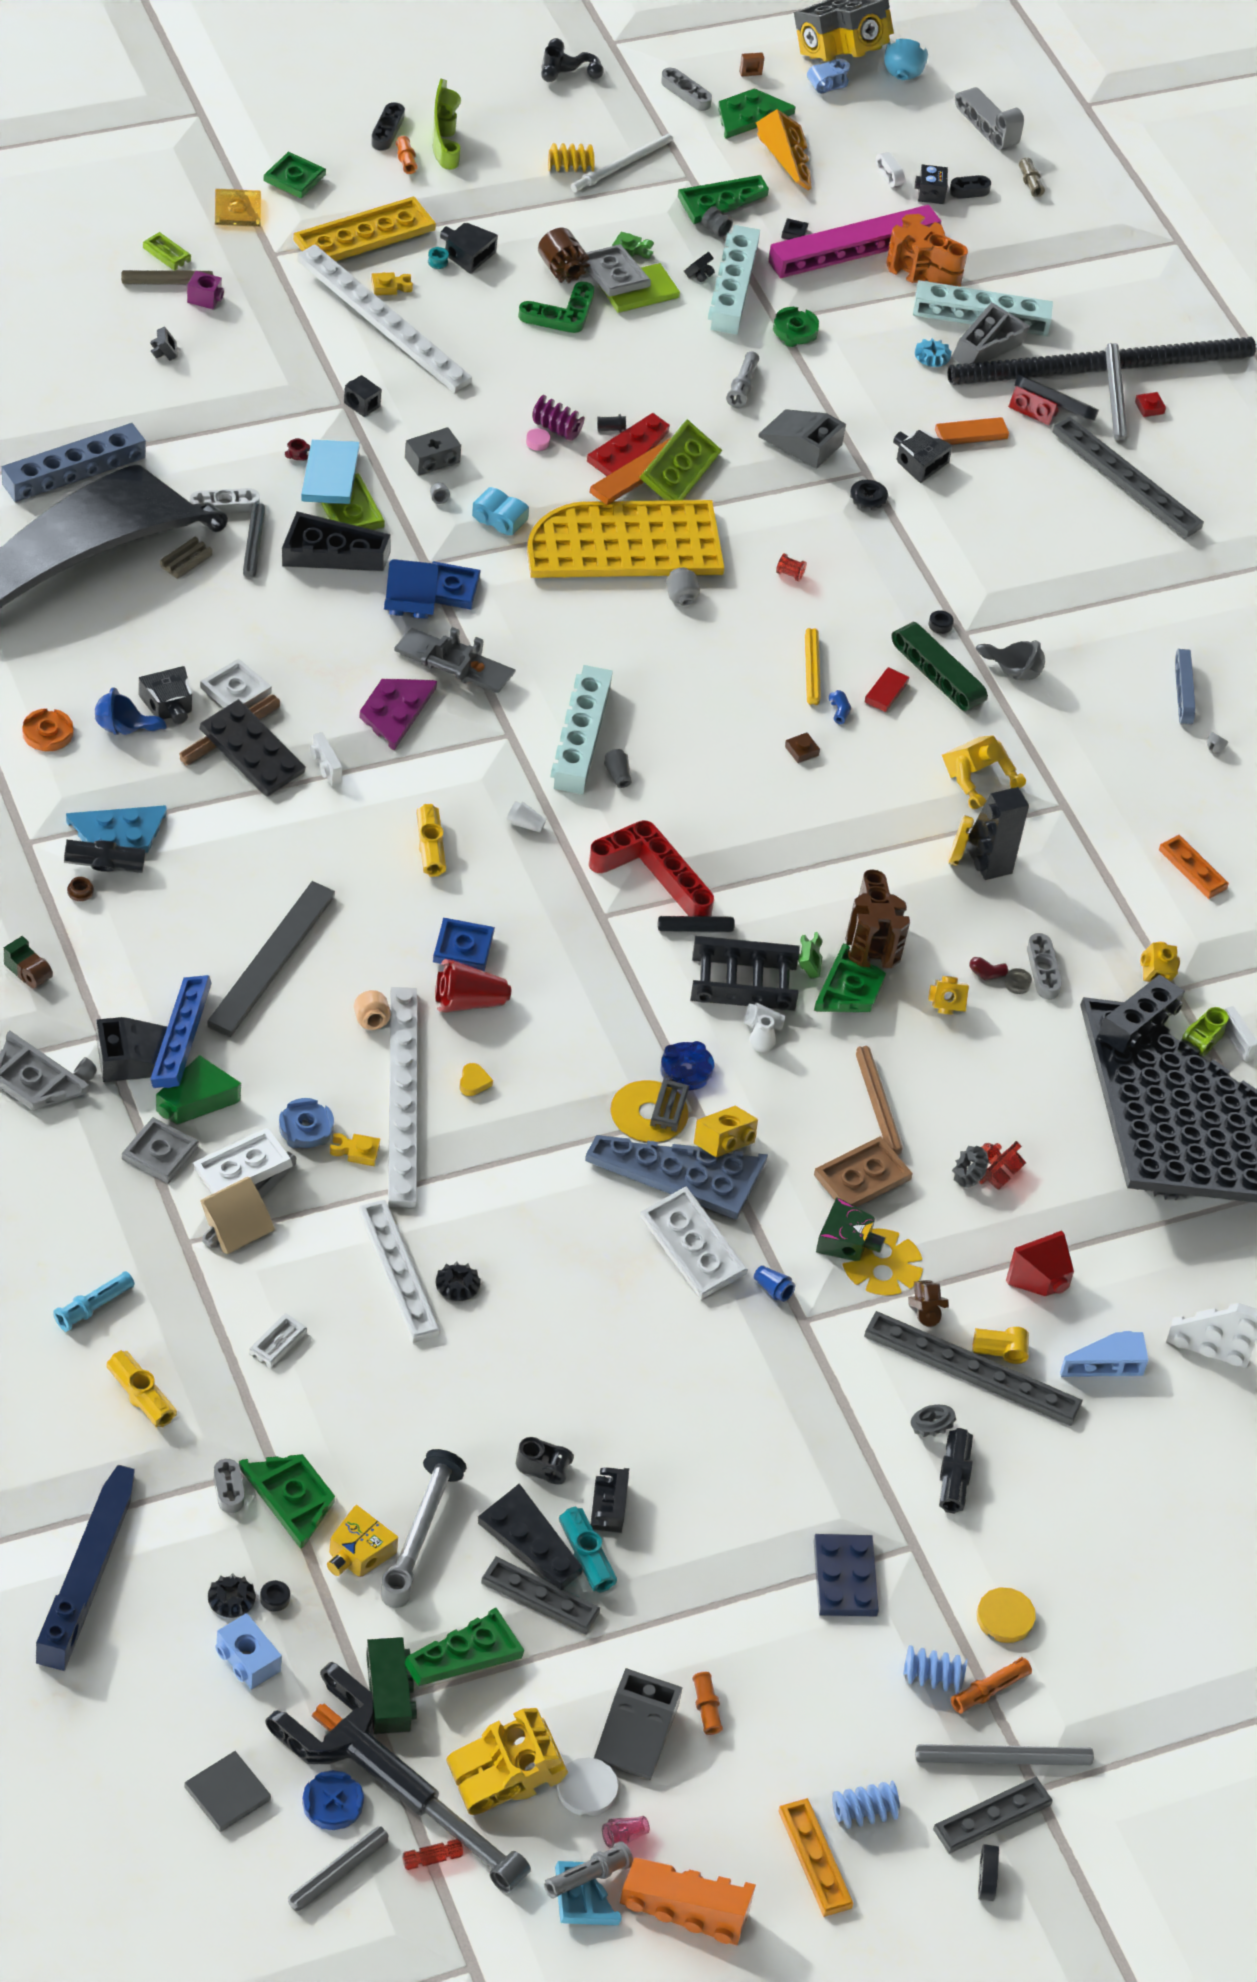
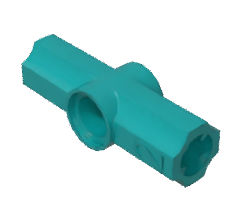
M575 1506L566 1509L564 1513L559 1515V1522L574 1551L575 1558L581 1564L593 1592L602 1593L608 1591L617 1584V1577L602 1549L600 1535L593 1531L583 1508Z

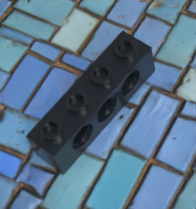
M1159 974L1105 1017L1097 1037L1122 1054L1131 1047L1136 1048L1143 1037H1149L1158 1025L1163 1026L1172 1014L1175 1016L1179 1013L1183 1006L1181 1000L1185 991Z

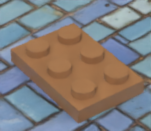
M881 1136L815 1168L814 1176L834 1200L837 1197L855 1207L910 1181L913 1175Z

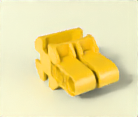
M523 1708L513 1713L516 1720L504 1726L499 1720L490 1724L481 1738L455 1750L447 1756L446 1762L456 1785L459 1786L458 1790L470 1815L481 1814L510 1799H528L537 1794L534 1789L535 1787L545 1782L552 1787L560 1783L568 1774L549 1727L537 1708ZM525 1737L522 1743L515 1745V1741L518 1738ZM530 1763H535L533 1769L525 1771Z

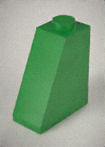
M199 1055L185 1067L179 1086L163 1087L156 1094V1111L164 1119H169L176 1125L238 1103L241 1100V1082Z

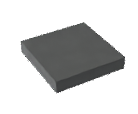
M233 1751L184 1782V1788L219 1832L271 1800V1794L236 1751Z

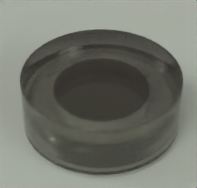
M1014 968L1006 974L1005 986L1010 992L1024 994L1029 991L1032 983V977L1029 972L1024 969Z

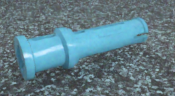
M124 1271L86 1296L77 1295L70 1304L63 1308L58 1307L54 1309L53 1315L56 1323L62 1330L68 1332L75 1323L82 1319H89L94 1310L128 1289L133 1288L135 1283L132 1276L127 1271Z

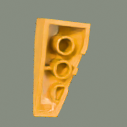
M776 109L756 122L759 131L757 135L795 182L810 190L812 188L810 170L805 165L809 160L808 156L804 154L807 143L802 127Z

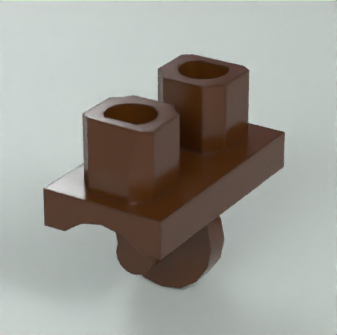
M931 1280L914 1281L915 1296L908 1297V1304L918 1309L917 1318L922 1325L926 1327L936 1326L942 1317L939 1306L949 1308V1301L947 1298L941 1297L939 1283H933Z

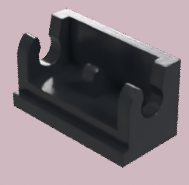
M600 1468V1475L603 1476H596L590 1523L593 1530L622 1533L630 1468Z

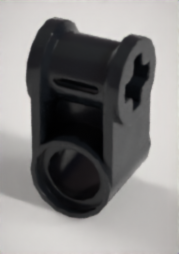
M526 1437L519 1443L515 1464L517 1469L524 1474L541 1478L551 1484L560 1485L567 1478L565 1472L568 1465L573 1462L574 1454L563 1446H556L536 1437Z

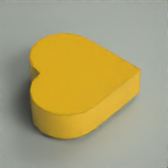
M468 1063L463 1067L459 1089L464 1095L474 1096L493 1086V1079L479 1064Z

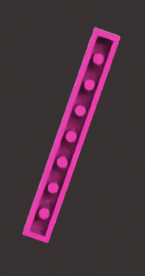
M928 204L773 243L770 245L768 262L781 279L887 252L893 227L895 225L902 227V218L907 214H920L924 216L925 220L921 224L930 227L934 222L941 224L942 221Z

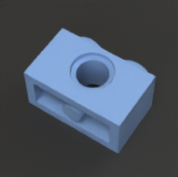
M247 1613L217 1631V1644L215 1648L222 1660H228L233 1667V1672L240 1682L245 1681L251 1690L281 1672L282 1655ZM249 1651L251 1654H243L241 1652Z

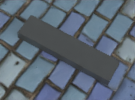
M495 1556L481 1580L482 1584L585 1635L600 1613L599 1606L564 1589L560 1590L554 1584Z
M1036 1776L934 1824L933 1830L950 1854L1051 1806L1053 1800Z

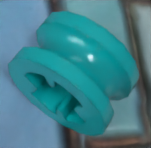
M442 247L431 248L428 252V265L434 269L445 268L448 265V251Z

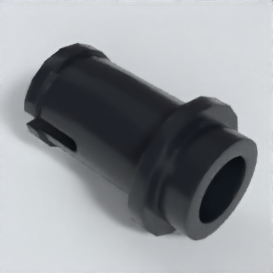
M621 414L615 417L597 416L598 432L619 431V433H622V430H626V416H621Z

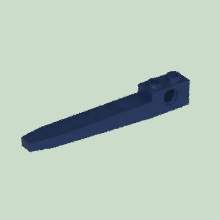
M117 1465L104 1483L58 1595H55L37 1639L36 1664L62 1671L66 1670L130 1505L135 1469Z

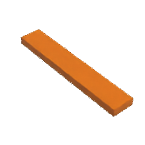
M671 438L590 487L589 493L605 505H608L643 484L644 482L639 477Z

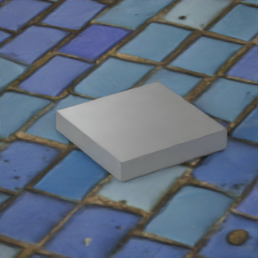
M152 1117L122 1152V1160L169 1183L198 1149L199 1141Z

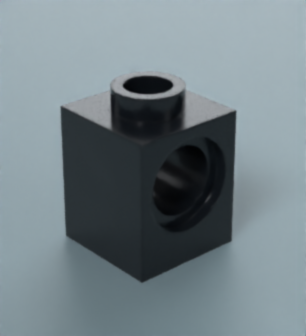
M360 375L345 385L344 403L365 417L381 407L382 389L363 375Z

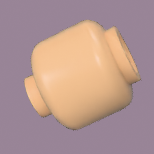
M376 990L365 991L358 995L354 1002L357 1021L363 1028L367 1030L380 1029L390 1020V1007L383 993Z

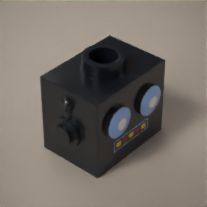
M922 164L920 175L916 176L914 189H918V202L944 204L948 187V167Z

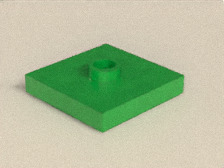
M288 151L263 175V181L299 198H303L326 175V168Z

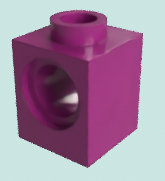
M195 271L187 285V303L214 310L217 302H221L224 296L222 278Z

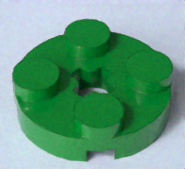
M794 306L779 310L773 323L774 333L789 347H795L797 344H806L816 340L819 319L813 312L807 309L805 312L798 311L799 307Z

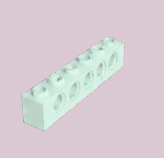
M734 225L732 234L727 233L722 261L725 262H720L718 275L721 277L717 276L715 290L718 292L713 291L711 305H714V307L710 306L708 320H712L710 330L738 335L758 249L760 229Z
M918 280L913 315L973 324L992 302L1029 325L1030 328L1027 333L1048 336L1052 319L1053 301Z
M583 665L581 674H576L574 689H577V691H572L569 706H572V710L567 709L564 722L568 726L562 727L560 742H563V745H558L555 760H558V764H552L550 778H554L553 789L584 794L611 688L613 670Z

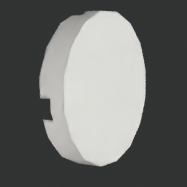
M590 1757L577 1758L566 1764L568 1774L557 1784L558 1798L564 1807L572 1813L581 1816L582 1814L598 1816L608 1811L615 1803L619 1787L617 1776L612 1768L603 1761Z

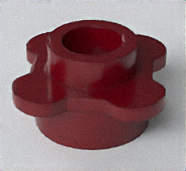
M295 438L287 443L286 458L300 461L308 459L307 452L310 451V445L305 440Z

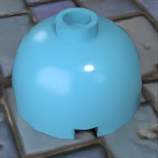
M900 38L896 39V42L893 44L891 42L888 43L884 54L887 71L899 80H910L918 77L923 72L928 59L927 49L923 50L920 48L919 42L911 39Z

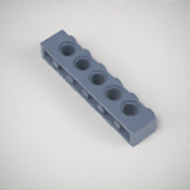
M129 423L1 466L2 485L14 502L27 499L146 458V440L135 425Z

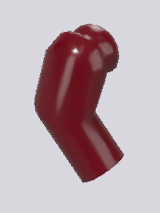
M973 957L969 962L971 970L984 980L1004 977L1009 974L1006 963L992 965L981 957Z

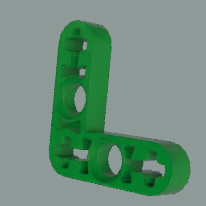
M585 281L576 283L567 308L534 301H524L519 305L518 318L528 324L569 333H579L584 328L593 302L594 286ZM578 305V306H583L584 308H583V309H577V308H574L573 306ZM547 315H553V316H556L557 318H555V319H550V318H547L546 316H547Z

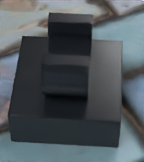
M708 251L686 268L684 273L688 278L696 274L698 281L702 283L715 273L714 268L708 265L714 259Z
M165 326L157 329V338L150 342L154 348L151 350L153 356L159 358L165 355L169 361L177 358V341Z

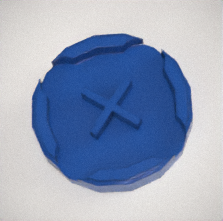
M335 1770L317 1774L305 1786L302 1797L304 1814L311 1823L328 1830L344 1829L355 1823L362 1813L364 1804L363 1790L358 1781L356 1783L351 1778V1775Z

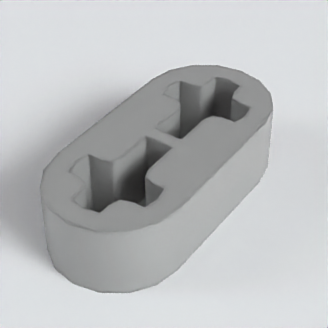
M221 1459L214 1466L213 1478L218 1505L224 1512L235 1513L241 1510L244 1505L245 1492L240 1467L235 1460ZM224 1470H228L229 1474H231V1478L226 1481L225 1474L223 1473ZM227 1491H232L235 1501L229 1500Z

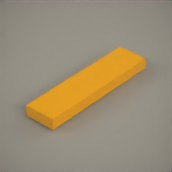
M808 1798L779 1806L778 1812L823 1917L852 1909L854 1903Z

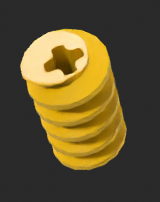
M552 143L548 152V172L551 171L552 165H555L557 172L560 171L561 165L564 166L566 172L569 171L570 166H573L574 172L578 171L579 166L582 167L583 173H586L588 166L594 172L595 154L592 145L588 144L585 150L583 144H579L576 150L575 145L571 143L567 150L565 143H562L558 150L557 144Z

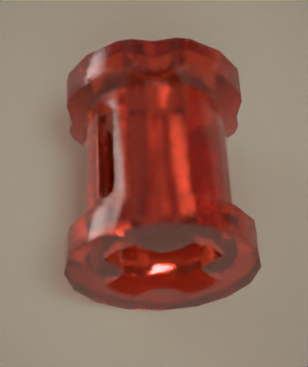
M783 553L777 564L776 573L787 574L799 582L805 573L807 562L804 560L799 562L789 558L788 554Z

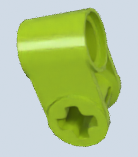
M1220 1007L1209 1008L1196 1022L1187 1028L1182 1039L1200 1050V1055L1206 1056L1224 1036L1229 1018L1227 1012Z

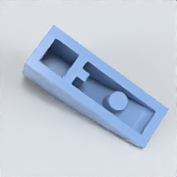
M1115 1332L1066 1355L1060 1371L1061 1377L1143 1376L1148 1363L1143 1332Z

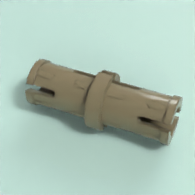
M1026 158L1021 159L1019 168L1023 173L1024 183L1029 186L1033 197L1036 194L1037 197L1043 195L1045 188L1040 181L1041 175L1039 171L1034 168L1030 158L1027 160Z

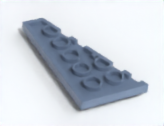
M596 1135L586 1153L585 1161L669 1194H673L687 1186L702 1207L737 1220L767 1162L768 1154L758 1153V1157L743 1155L742 1151H733V1154L727 1153L716 1158L698 1146L672 1144V1147L657 1145L658 1142L647 1141V1144L631 1142L629 1138Z

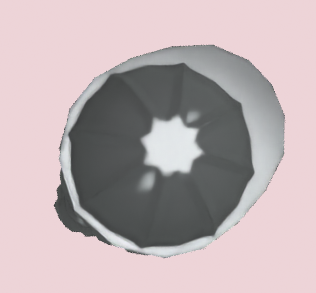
M1037 640L1016 642L1003 649H998L991 644H978L976 646V650L983 658L998 662L1003 672L1008 676H1012L1015 680L1034 679L1042 673L1045 667V655L1041 649V643Z

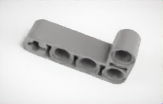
M978 87L955 94L954 100L957 109L997 150L1020 143L1024 126V115L1019 108L1002 112Z

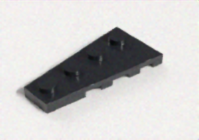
M520 1483L478 1516V1524L560 1590H563L582 1574L581 1564Z

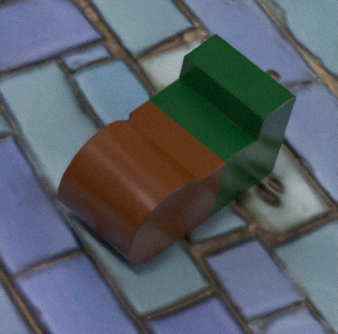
M20 936L3 947L4 965L31 988L35 989L53 977V971L49 963L44 958L39 957L29 947V941L25 937Z

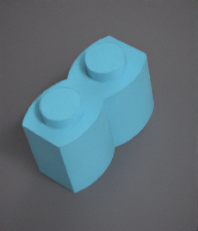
M489 487L473 502L472 516L480 523L492 525L500 533L513 535L528 520L529 506L517 498L509 497L497 488Z

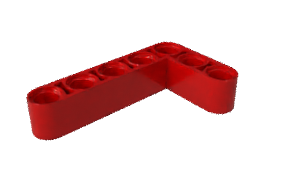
M647 820L638 821L592 842L588 866L593 872L605 873L640 858L688 916H712L714 905L713 893L652 822Z

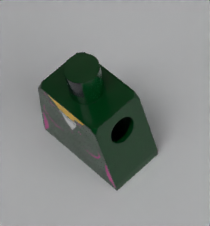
M836 1197L820 1232L816 1252L859 1261L865 1248L881 1253L886 1237L872 1233L875 1222L874 1216Z

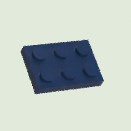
M815 1534L813 1543L819 1616L877 1617L879 1607L873 1535Z

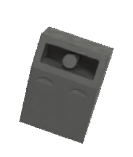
M785 409L759 433L758 437L817 469L843 445L846 423L828 413Z
M625 1668L594 1759L601 1760L610 1767L651 1780L677 1713L683 1687Z

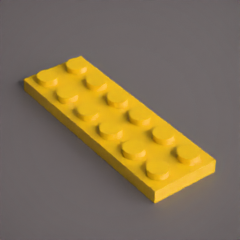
M413 196L295 232L293 240L301 251L315 244L334 261H338L435 231L436 223Z

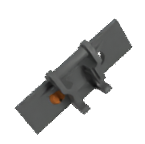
M454 627L450 629V637L445 635L441 639L411 628L394 647L395 652L421 662L428 669H432L434 666L456 675V678L465 684L468 681L495 693H499L516 672V669L481 656L483 639L475 637L473 646L460 643V630Z

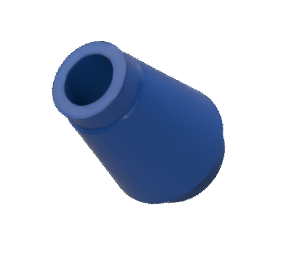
M764 1265L758 1267L754 1273V1279L774 1300L785 1302L793 1295L796 1285L792 1282L790 1276Z

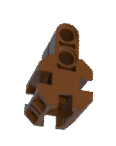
M870 869L863 874L859 895L854 899L845 941L846 945H851V949L848 952L849 960L860 967H870L869 959H881L883 968H893L901 962L910 919L909 916H903L907 910L906 902L896 895L890 894L887 878L879 870Z

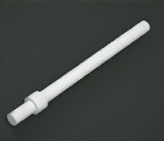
M668 133L595 172H588L582 176V179L571 184L572 191L577 192L584 187H591L597 184L601 178L673 141L672 135Z

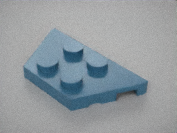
M163 805L66 813V823L69 826L72 825L78 831V837L84 842L111 841L117 843L118 846L145 849V853H148L153 844V838L157 836L160 830V823L167 815V807Z

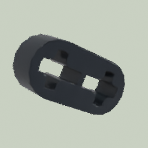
M983 175L956 177L951 181L949 193L951 196L959 199L984 197L990 192L991 180Z
M982 1845L978 1880V1899L995 1900L998 1880L999 1846Z

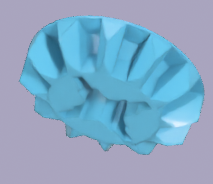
M931 338L928 341L923 339L921 343L916 345L915 357L924 365L940 367L946 365L951 359L952 351L949 349L948 344H942V340L934 341Z

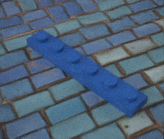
M209 975L183 977L150 1079L153 1088H171L180 1085L212 982Z

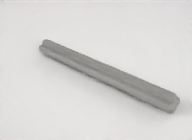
M918 1744L915 1748V1758L917 1762L1092 1765L1094 1752L1090 1747Z

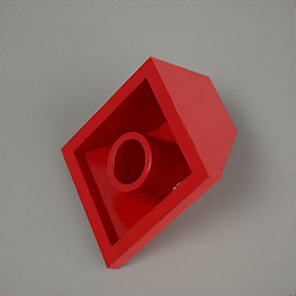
M1061 1230L1014 1248L1006 1277L1007 1284L1042 1296H1049L1054 1293L1060 1294L1070 1287L1074 1269L1064 1232Z

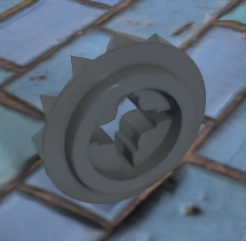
M977 1145L975 1147L968 1146L966 1151H960V1158L955 1160L957 1164L952 1169V1172L955 1174L953 1180L965 1188L976 1185L986 1173L988 1167L987 1152Z
M935 1404L917 1411L912 1416L910 1424L915 1434H921L922 1437L928 1435L935 1437L936 1434H945L946 1429L953 1428L954 1422L957 1419L955 1411L951 1407Z

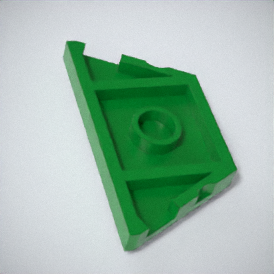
M755 88L720 100L718 103L721 125L724 127V137L726 139L757 128L756 122L776 109L787 116L795 114L796 107Z
M843 943L816 1000L814 1011L871 1012L885 981L886 973L872 964L870 967H860L849 960L848 952L850 946Z
M303 1454L289 1455L285 1458L278 1456L266 1457L264 1462L249 1463L248 1459L240 1460L239 1467L241 1472L299 1548H303L335 1503L333 1492Z

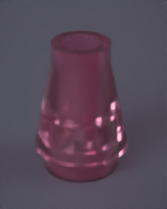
M645 1816L612 1818L602 1825V1837L609 1848H612L615 1843L620 1841L627 1845L640 1836L648 1834L650 1831L649 1822Z

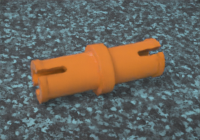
M400 136L397 138L398 141L396 140L398 159L402 162L404 172L406 174H413L418 169L415 162V151L410 145V139L407 136Z
M699 1672L692 1677L697 1694L695 1704L697 1710L701 1713L704 1733L706 1735H714L723 1730L718 1711L720 1702L718 1696L714 1693L710 1672Z

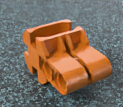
M920 214L905 215L902 218L903 226L895 225L892 229L886 261L889 272L897 275L902 269L910 273L906 280L911 283H918V280H927L933 283L961 287L968 254L967 247L946 237L941 224L934 222L930 227L921 224L925 220L924 216Z

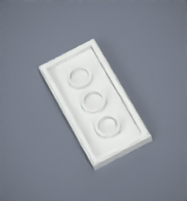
M687 1186L640 1211V1217L700 1300L747 1274L748 1269Z

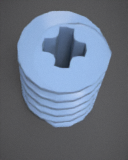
M909 1645L903 1676L904 1674L907 1675L909 1684H912L914 1679L919 1677L920 1686L922 1687L930 1679L932 1689H935L941 1681L944 1691H947L950 1685L954 1684L955 1693L958 1694L963 1686L967 1659L962 1664L960 1655H955L952 1662H950L949 1654L944 1652L940 1660H938L936 1650H932L930 1655L926 1657L925 1648L922 1647L917 1655H915L914 1647Z
M893 1780L890 1782V1786L886 1782H881L878 1788L874 1784H870L866 1790L859 1786L855 1789V1793L851 1789H845L843 1795L839 1791H834L832 1796L836 1820L838 1823L843 1821L847 1829H851L852 1819L856 1820L859 1827L863 1826V1820L866 1816L870 1824H875L876 1814H879L882 1822H886L887 1812L891 1813L894 1820L898 1819L900 1802L897 1787Z

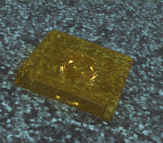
M215 189V225L261 227V191Z

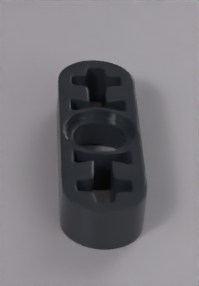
M391 102L385 106L372 132L371 145L374 149L383 151L391 147L404 121L405 107L402 104ZM384 125H391L393 127L387 128Z

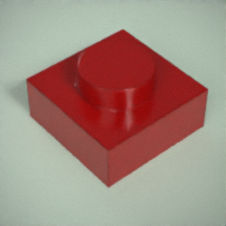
M1158 392L1136 395L1135 403L1143 417L1165 414L1166 406Z

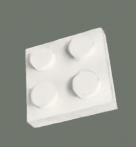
M239 658L200 681V688L223 708L238 699L248 708L272 693V686Z

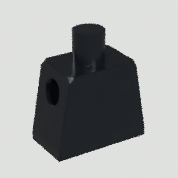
M463 223L456 230L445 226L440 233V238L446 241L445 249L449 253L448 258L470 274L497 251L498 235L470 223Z

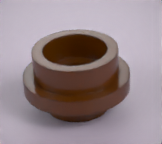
M85 877L73 878L67 887L68 896L75 901H86L94 893L92 883Z

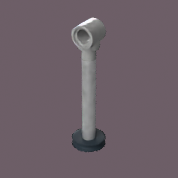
M432 1449L426 1453L423 1466L431 1474V1478L397 1563L391 1566L382 1577L381 1599L389 1607L399 1608L406 1605L409 1601L411 1585L415 1577L412 1570L447 1482H457L464 1477V1472L467 1469L466 1463L462 1458L450 1451ZM391 1586H399L401 1589H392Z

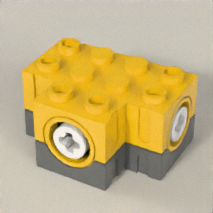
M825 0L793 12L796 29H798L797 36L800 54L810 56L811 59L821 58L823 61H831L839 54H852L853 57H861L869 50L876 51L882 49V45L890 43L889 35L894 34L889 0Z

